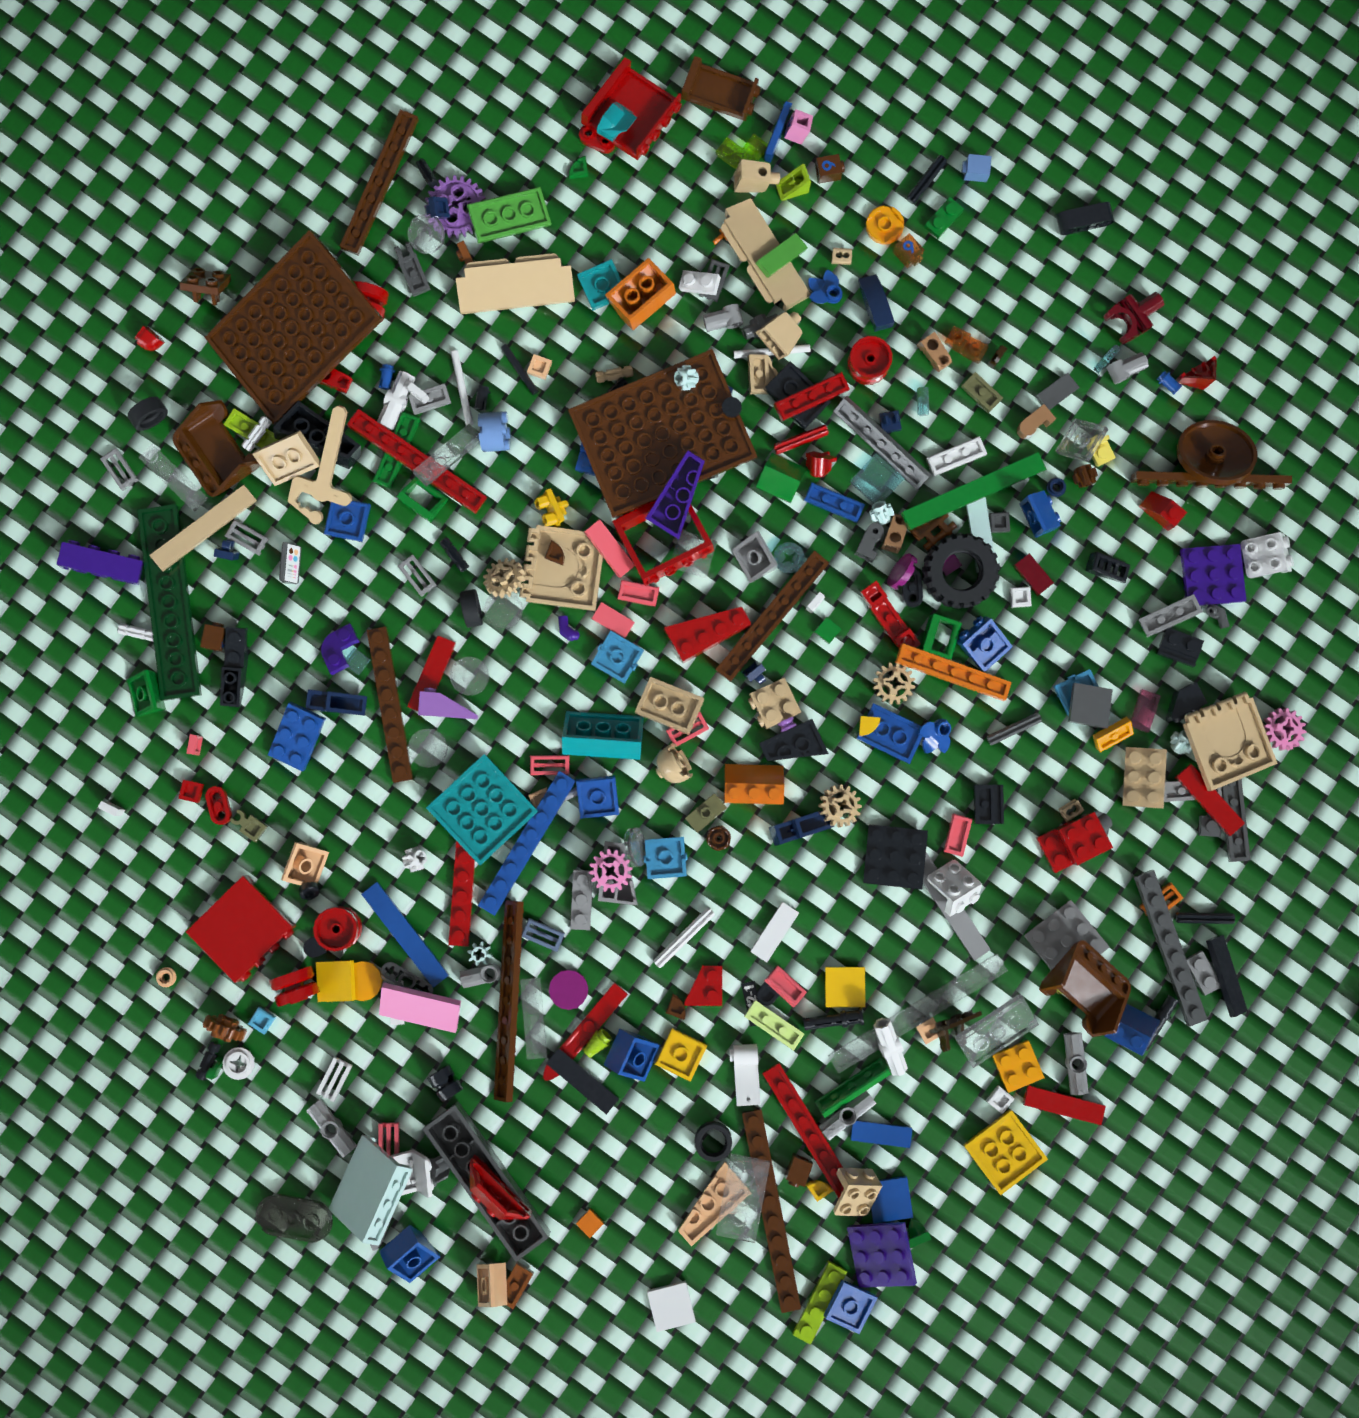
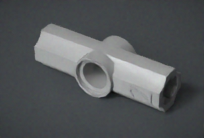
M1065 1033V1065L1068 1070L1070 1094L1085 1095L1089 1092L1086 1074L1087 1061L1084 1056L1082 1033ZM1075 1059L1080 1060V1065L1077 1068L1072 1067V1062Z
M865 1091L839 1108L838 1111L818 1126L828 1140H831L848 1125L854 1124L857 1118L873 1107L876 1102ZM846 1110L852 1111V1116L849 1119L842 1117L843 1112Z
M321 1099L306 1110L321 1129L322 1136L332 1143L342 1158L357 1147V1144L343 1128L341 1120L335 1118ZM328 1124H333L336 1127L335 1133L328 1130Z

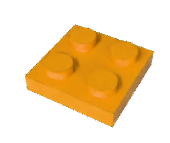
M1029 1040L991 1055L1007 1093L1045 1078Z

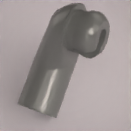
M1214 604L1206 608L1207 615L1218 620L1220 629L1230 627L1225 609Z

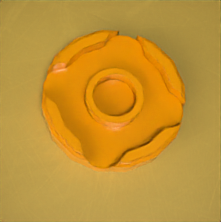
M879 206L873 209L866 221L867 234L874 242L882 245L897 241L904 228V218L896 208L891 206Z
M360 961L354 963L355 996L358 1001L372 999L382 988L381 971L371 962Z

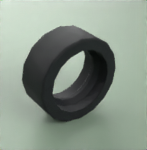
M149 397L141 400L129 410L128 419L136 430L144 431L156 426L165 419L168 410L158 397Z
M475 589L461 591L460 602L467 628L483 625L477 591Z
M710 1121L701 1125L696 1131L694 1139L695 1148L703 1159L711 1162L721 1161L730 1153L732 1137L729 1129L724 1124ZM714 1129L723 1134L725 1145L721 1151L710 1153L703 1148L702 1137L705 1132Z

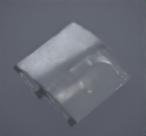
M682 531L680 538L677 539L672 558L704 543L701 536ZM710 539L714 551L708 554L707 558H700L694 561L691 566L682 567L678 570L707 578L718 541Z

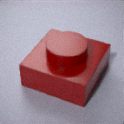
M183 780L178 799L200 803L204 784Z

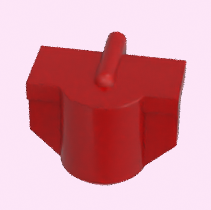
M816 451L806 453V466L809 469V474L813 477L826 476L831 471L832 462L837 461V457L831 456L829 451L824 453Z

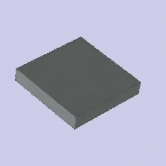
M1073 683L1068 722L1108 728L1113 689Z

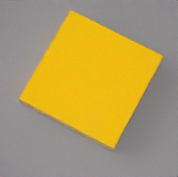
M354 960L316 962V977L320 991L317 993L318 1002L356 1000Z
M825 967V1007H865V967Z
M671 1028L655 1065L691 1082L707 1048V1044Z

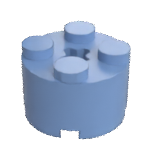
M507 411L478 414V426H480L479 441L483 452L510 450L509 439H511L510 427L506 425L508 423Z

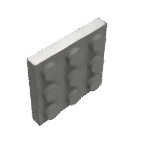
M1072 900L1024 935L1050 970L1055 967L1077 941H1086L1099 954H1102L1109 948L1108 944Z

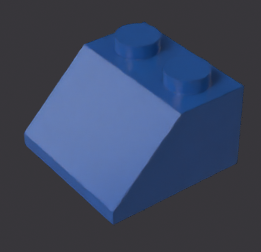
M1045 491L1030 494L1019 503L1035 538L1061 526L1060 516L1057 512H1054L1051 506L1053 504L1052 499L1048 494L1046 495Z
M1126 1003L1117 1032L1107 1034L1105 1037L1143 1056L1160 1020Z
M620 1028L604 1062V1066L618 1075L645 1082L661 1045L636 1033Z
M411 1225L402 1230L400 1234L379 1251L386 1268L409 1283L440 1258L439 1253L422 1232Z

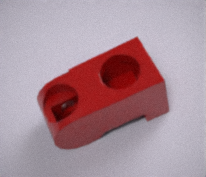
M333 369L319 384L347 394L353 379Z

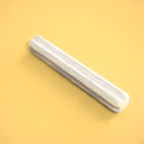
M709 907L654 959L653 962L657 967L661 968L715 915Z

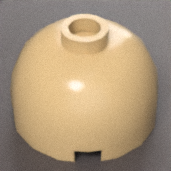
M672 743L658 754V768H656V772L660 778H664L668 782L681 783L693 776V773L689 774V770L692 768L682 750L677 751L675 749L677 745Z

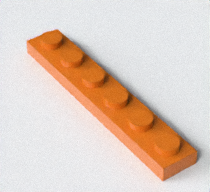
M904 643L900 645L895 661L897 664L1001 701H1006L1012 683Z

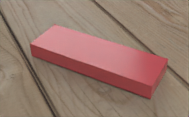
M600 519L584 531L619 578L634 567L631 559Z

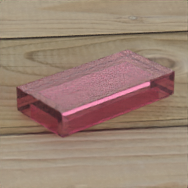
M1143 689L1140 690L1131 718L1132 728L1149 733L1161 695Z

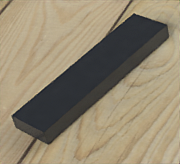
M1218 935L1207 940L1208 950L1229 1016L1237 1017L1248 1010L1224 935Z
M558 1047L546 1062L550 1068L606 1115L618 1102V1096L561 1048Z

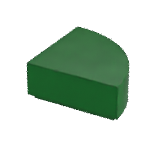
M586 156L578 158L569 170V179L588 177Z
M218 1056L215 1058L213 1067L209 1068L205 1075L206 1078L213 1080L218 1077L223 1065V1057Z

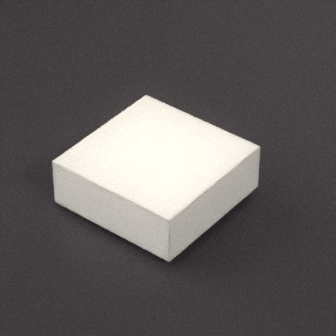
M411 382L407 387L410 394L423 404H426L429 400L428 395Z
M1030 587L1009 589L1011 608L1032 606Z
M819 592L807 606L806 610L813 613L825 596Z
M101 801L98 806L99 809L113 816H122L125 809L109 801Z
M999 1085L986 1099L1001 1114L1006 1111L1014 1100Z

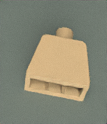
M741 159L734 173V192H765L769 184H779L780 173L771 172L770 163Z
M783 312L755 332L778 360L791 353L802 335V330L797 325L801 321V317L796 312H792L790 315L787 312Z

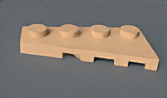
M726 1161L723 1162L678 1229V1232L691 1246L751 1193V1190Z

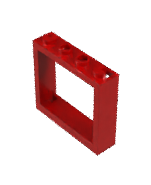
M657 500L612 521L645 586L653 582L657 583L664 576L675 574L682 567L691 566L694 561L700 558H707V555L714 551L713 544L691 504L688 514L704 543L647 572L642 567L624 531L646 521L647 519L645 518Z

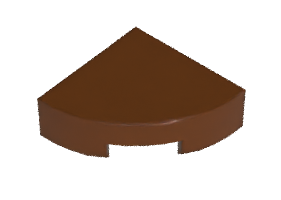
M551 540L545 559L563 566L565 556L561 546Z
M672 994L666 1013L684 1020L685 1006L678 996Z

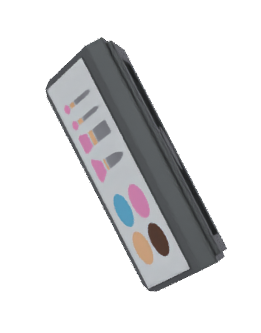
M286 542L282 543L279 580L284 584H298L302 548Z

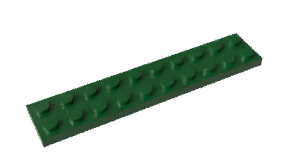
M178 505L138 509L161 701L202 696L185 558L183 556L165 571H162L149 556L181 532Z

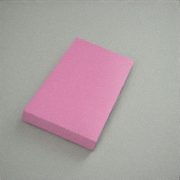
M383 983L379 1015L456 1033L461 1001Z

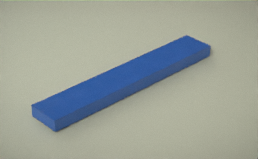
M376 882L361 894L433 988L450 975L379 882Z

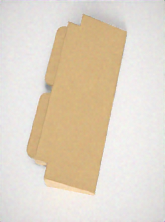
M750 198L726 208V219H724V223L721 226V231L739 260L742 262L748 261L747 272L767 303L773 302L774 304L782 300L785 312L807 299L811 293L791 262L769 278L755 264L760 258L780 244L752 199Z
M554 253L518 257L515 263H509L507 259L469 262L466 268H464L465 277L456 278L461 314L575 302L571 265L561 266L560 258Z

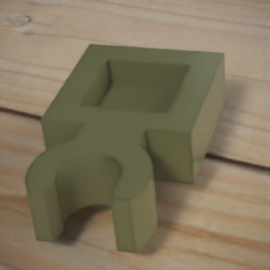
M237 810L236 812L241 816L240 820L237 821L231 818L230 821L235 825H241L242 827L239 831L253 842H257L268 826L255 816L250 815L247 818L244 811Z

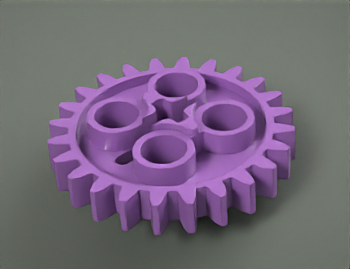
M454 175L452 181L447 176L445 183L439 180L440 186H434V192L428 191L429 196L447 198L450 218L456 217L457 220L450 223L448 222L450 218H431L429 214L426 216L430 218V225H434L435 231L440 229L442 236L447 232L449 238H451L452 234H455L458 239L461 233L465 238L467 231L473 234L470 216L465 210L467 209V204L486 200L485 196H482V189H478L477 183L472 185L470 178L465 182L464 176L457 180L456 175ZM457 192H463L462 196H455Z

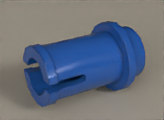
M382 364L378 388L384 390L391 389L392 376L395 373V370H393L394 366Z
M1163 371L1157 378L1158 384L1165 386L1174 395L1182 385L1169 375L1170 372Z

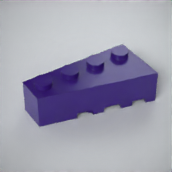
M687 451L645 519L679 539L705 461Z
M68 540V543L62 542L56 565L65 570L71 568V570L85 574L89 572L98 577H110L116 581L139 585L144 562L136 555L120 556L121 552L109 549L108 552L100 551V547L88 545V548L82 547L80 542Z

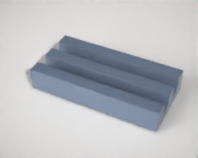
M531 918L528 919L522 933L523 938L558 952L565 933ZM530 924L559 935V938L557 939L530 927ZM527 931L556 942V945H551L527 934Z

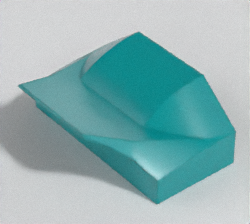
M612 103L602 116L597 127V133L613 142L620 133L626 132L637 117L620 103Z

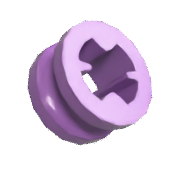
M793 717L777 724L781 727V733L797 726L796 723H793Z

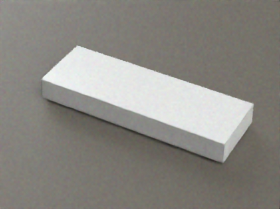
M979 436L926 458V462L934 477L986 456L987 452Z
M782 902L750 952L768 962L799 912Z

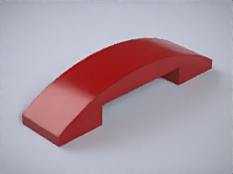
M877 580L860 592L880 625L899 649L902 643L915 648L921 644L889 602L888 596Z

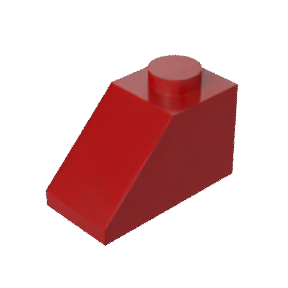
M1152 491L1138 506L1167 531L1174 528L1187 513L1172 499Z

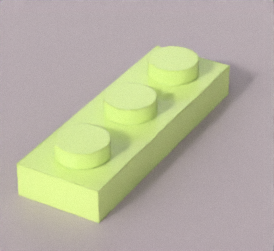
M754 1000L744 1015L745 1018L793 1051L804 1036L803 1032L756 1000Z

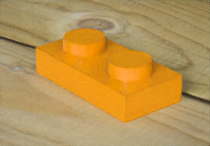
M1125 717L1094 734L1093 739L1096 749L1102 752L1133 735L1132 723L1128 717Z

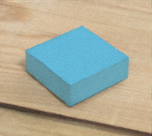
M258 1007L248 1025L262 1034H266L276 1016L264 1008Z

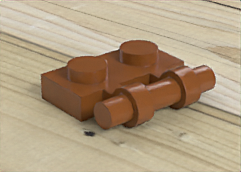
M946 514L914 528L910 532L918 542L924 537L927 539L928 542L923 545V548L928 552L936 542L953 534L952 531L957 528V525L953 521L947 525L944 520L949 515ZM938 526L941 531L933 536L931 531Z

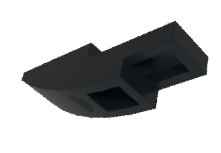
M226 627L225 658L221 672L220 706H241L249 647H247L248 628Z

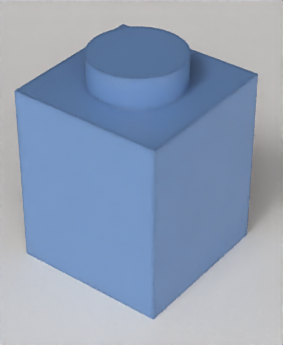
M969 154L966 161L962 163L961 173H964V180L987 182L990 176L992 156Z

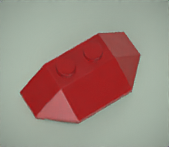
M476 1155L471 1158L470 1191L472 1192L471 1196L478 1203L482 1202L487 1207L486 1211L492 1217L496 1216L499 1220L529 1219L533 1211Z

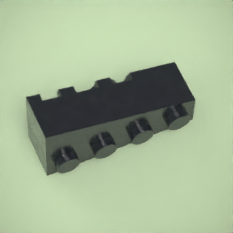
M297 401L273 427L274 438L280 440L300 430L316 455L322 458L329 422L300 401ZM343 433L336 464L350 469L361 456V445Z

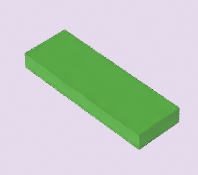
M795 233L760 258L755 264L769 278L805 252L808 247Z

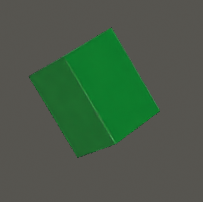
M771 453L756 488L791 504L807 468Z
M143 670L127 679L136 717L166 710L165 703L160 698L157 672Z

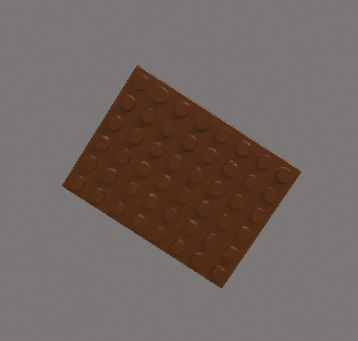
M309 230L205 336V339L270 421L276 425L297 401L301 402L384 319L315 233Z
M713 349L568 409L613 518L657 500L687 451L705 461L698 483L757 458L740 414L735 418H729L722 411L724 400L732 397ZM683 365H691V369H696L699 375L696 387L690 390H682V386H677L674 381L675 372L678 371L677 368H682Z

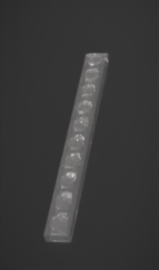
M994 954L890 1017L889 1019L895 1034L898 1037L902 1036L1008 972L999 955ZM874 1027L828 1055L838 1074L879 1049V1040Z

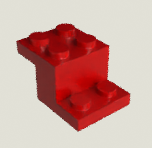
M1095 812L1076 821L1070 820L1036 838L1054 873L1071 865L1078 866L1113 848Z

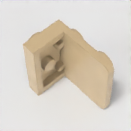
M839 1168L836 1175L844 1190L833 1209L834 1214L838 1216H866L875 1202L882 1184L873 1169Z

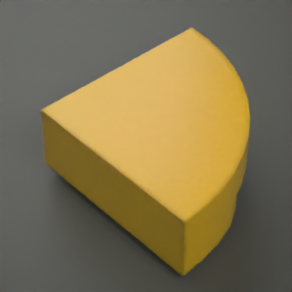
M860 716L859 736L872 733L878 727L880 718Z
M813 1180L806 1183V1186L817 1202L834 1191L824 1181Z

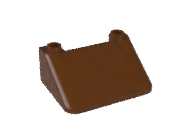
M222 400L199 403L173 434L175 447L206 493L211 497L220 495L260 467L253 453L245 457L223 424V421L228 418L229 412Z
M1081 940L1077 941L1042 980L1039 990L1046 996L1054 995L1057 989L1086 1014L1085 1018L1082 1019V1026L1086 1032L1092 1037L1117 1032L1131 992V985L1129 980L1091 945Z

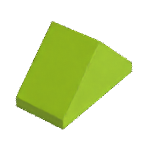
M805 164L794 169L780 179L779 184H776L781 201L809 193L811 181Z

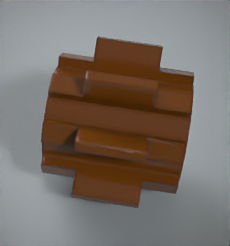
M1086 464L1073 470L1074 475L1072 478L1075 485H1079V488L1087 487L1097 482L1096 477L1098 473L1095 467L1092 468L1091 464Z

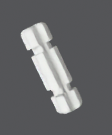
M265 416L261 417L258 421L259 424H256L247 436L249 438L245 439L242 443V447L247 451L251 452L253 450L254 444L259 442L266 432L265 429H268L272 424Z
M122 623L118 626L117 632L119 634L153 641L152 630Z

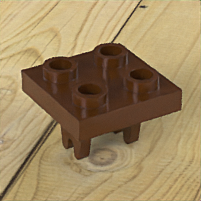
M194 268L180 282V290L192 292L193 301L198 303V300H201V293L210 294L212 305H217V302H220V293L231 282V274H225L222 271L211 272L205 271L203 268Z

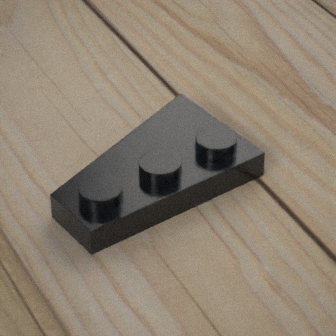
M813 719L759 743L767 761L829 754Z

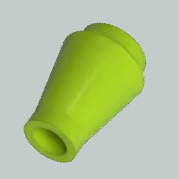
M604 1029L596 1030L583 1051L589 1058H592L595 1054L608 1047L612 1038Z

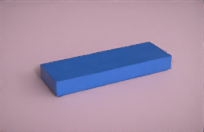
M787 101L783 105L765 151L764 159L769 163L773 159L791 113L792 103Z
M812 482L804 499V502L855 523L858 522L865 506L861 502Z
M856 1120L852 1124L850 1140L910 1148L913 1128Z

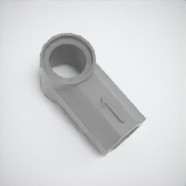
M731 304L725 306L720 311L703 315L707 332L726 327L727 329H733L743 325L738 304Z
M1140 352L1125 360L1119 359L1109 364L1106 368L1114 385L1149 366L1146 355Z
M490 963L485 966L460 971V981L463 988L492 983L500 977L501 969L497 964ZM488 968L495 971L494 978L487 976L486 971Z

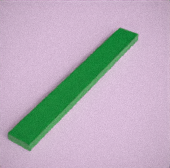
M1039 452L907 509L901 515L910 531L1047 469Z

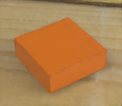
M591 1208L576 1222V1225L589 1238L604 1224V1221Z

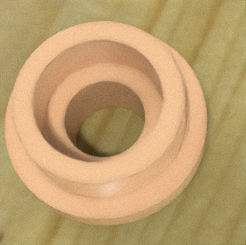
M169 967L160 969L156 974V981L162 987L172 986L177 978L176 972ZM166 973L170 976L168 981L164 979Z

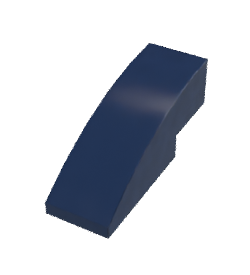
M877 274L858 279L868 316H870L874 332L893 327L895 323Z
M308 690L305 709L365 716L367 696Z
M821 811L771 826L769 830L774 846L833 828L835 825L830 826L831 820L825 822L826 815H820Z

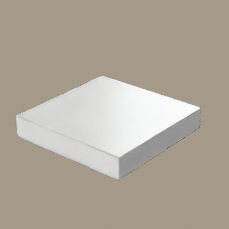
M686 1281L647 1290L657 1332L696 1322Z

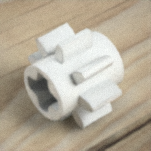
M418 846L405 850L406 855L402 857L404 867L410 869L411 872L424 869L423 864L427 861L425 852L419 850Z

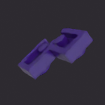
M350 623L330 633L322 643L321 654L331 675L350 667L343 650L360 642Z

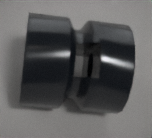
M450 1064L427 1078L432 1088L437 1089L436 1095L441 1102L451 1098L463 1089L460 1081L454 1079L455 1073Z

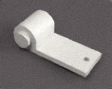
M757 1044L733 1045V1049H729L730 1062L734 1061L737 1106L761 1105Z

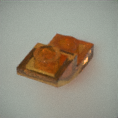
M955 326L944 342L951 349L977 364L980 363L988 350L987 344L972 338L970 333Z

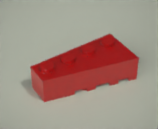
M738 607L664 627V631L682 663H685L751 626V622L744 609Z

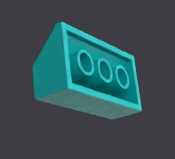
M566 711L562 734V754L640 760L644 717Z

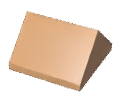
M295 842L281 880L297 885H302L306 882L318 884L329 852L303 842Z
M506 1262L477 1264L478 1307L507 1305Z

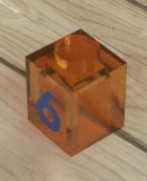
M909 233L895 245L893 253L908 269L912 265L917 266L923 260L922 256L925 250Z

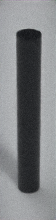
M504 344L501 350L531 394H537L539 390L509 346Z

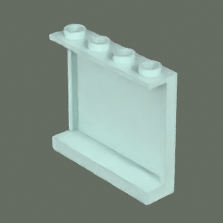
M362 1135L329 1206V1210L362 1243L379 1246L413 1169L409 1165L399 1164L377 1144L378 1138Z

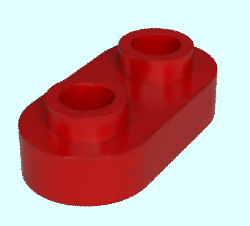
M585 125L580 129L579 137L582 144L604 154L611 153L615 149V145L611 142L603 143L602 141L605 139ZM586 132L592 133L590 136L585 135Z
M213 786L209 788L205 798L210 818L217 825H225L232 818L227 793L222 787ZM216 793L220 794V798L218 800L215 799ZM222 811L225 813L223 819L219 816Z

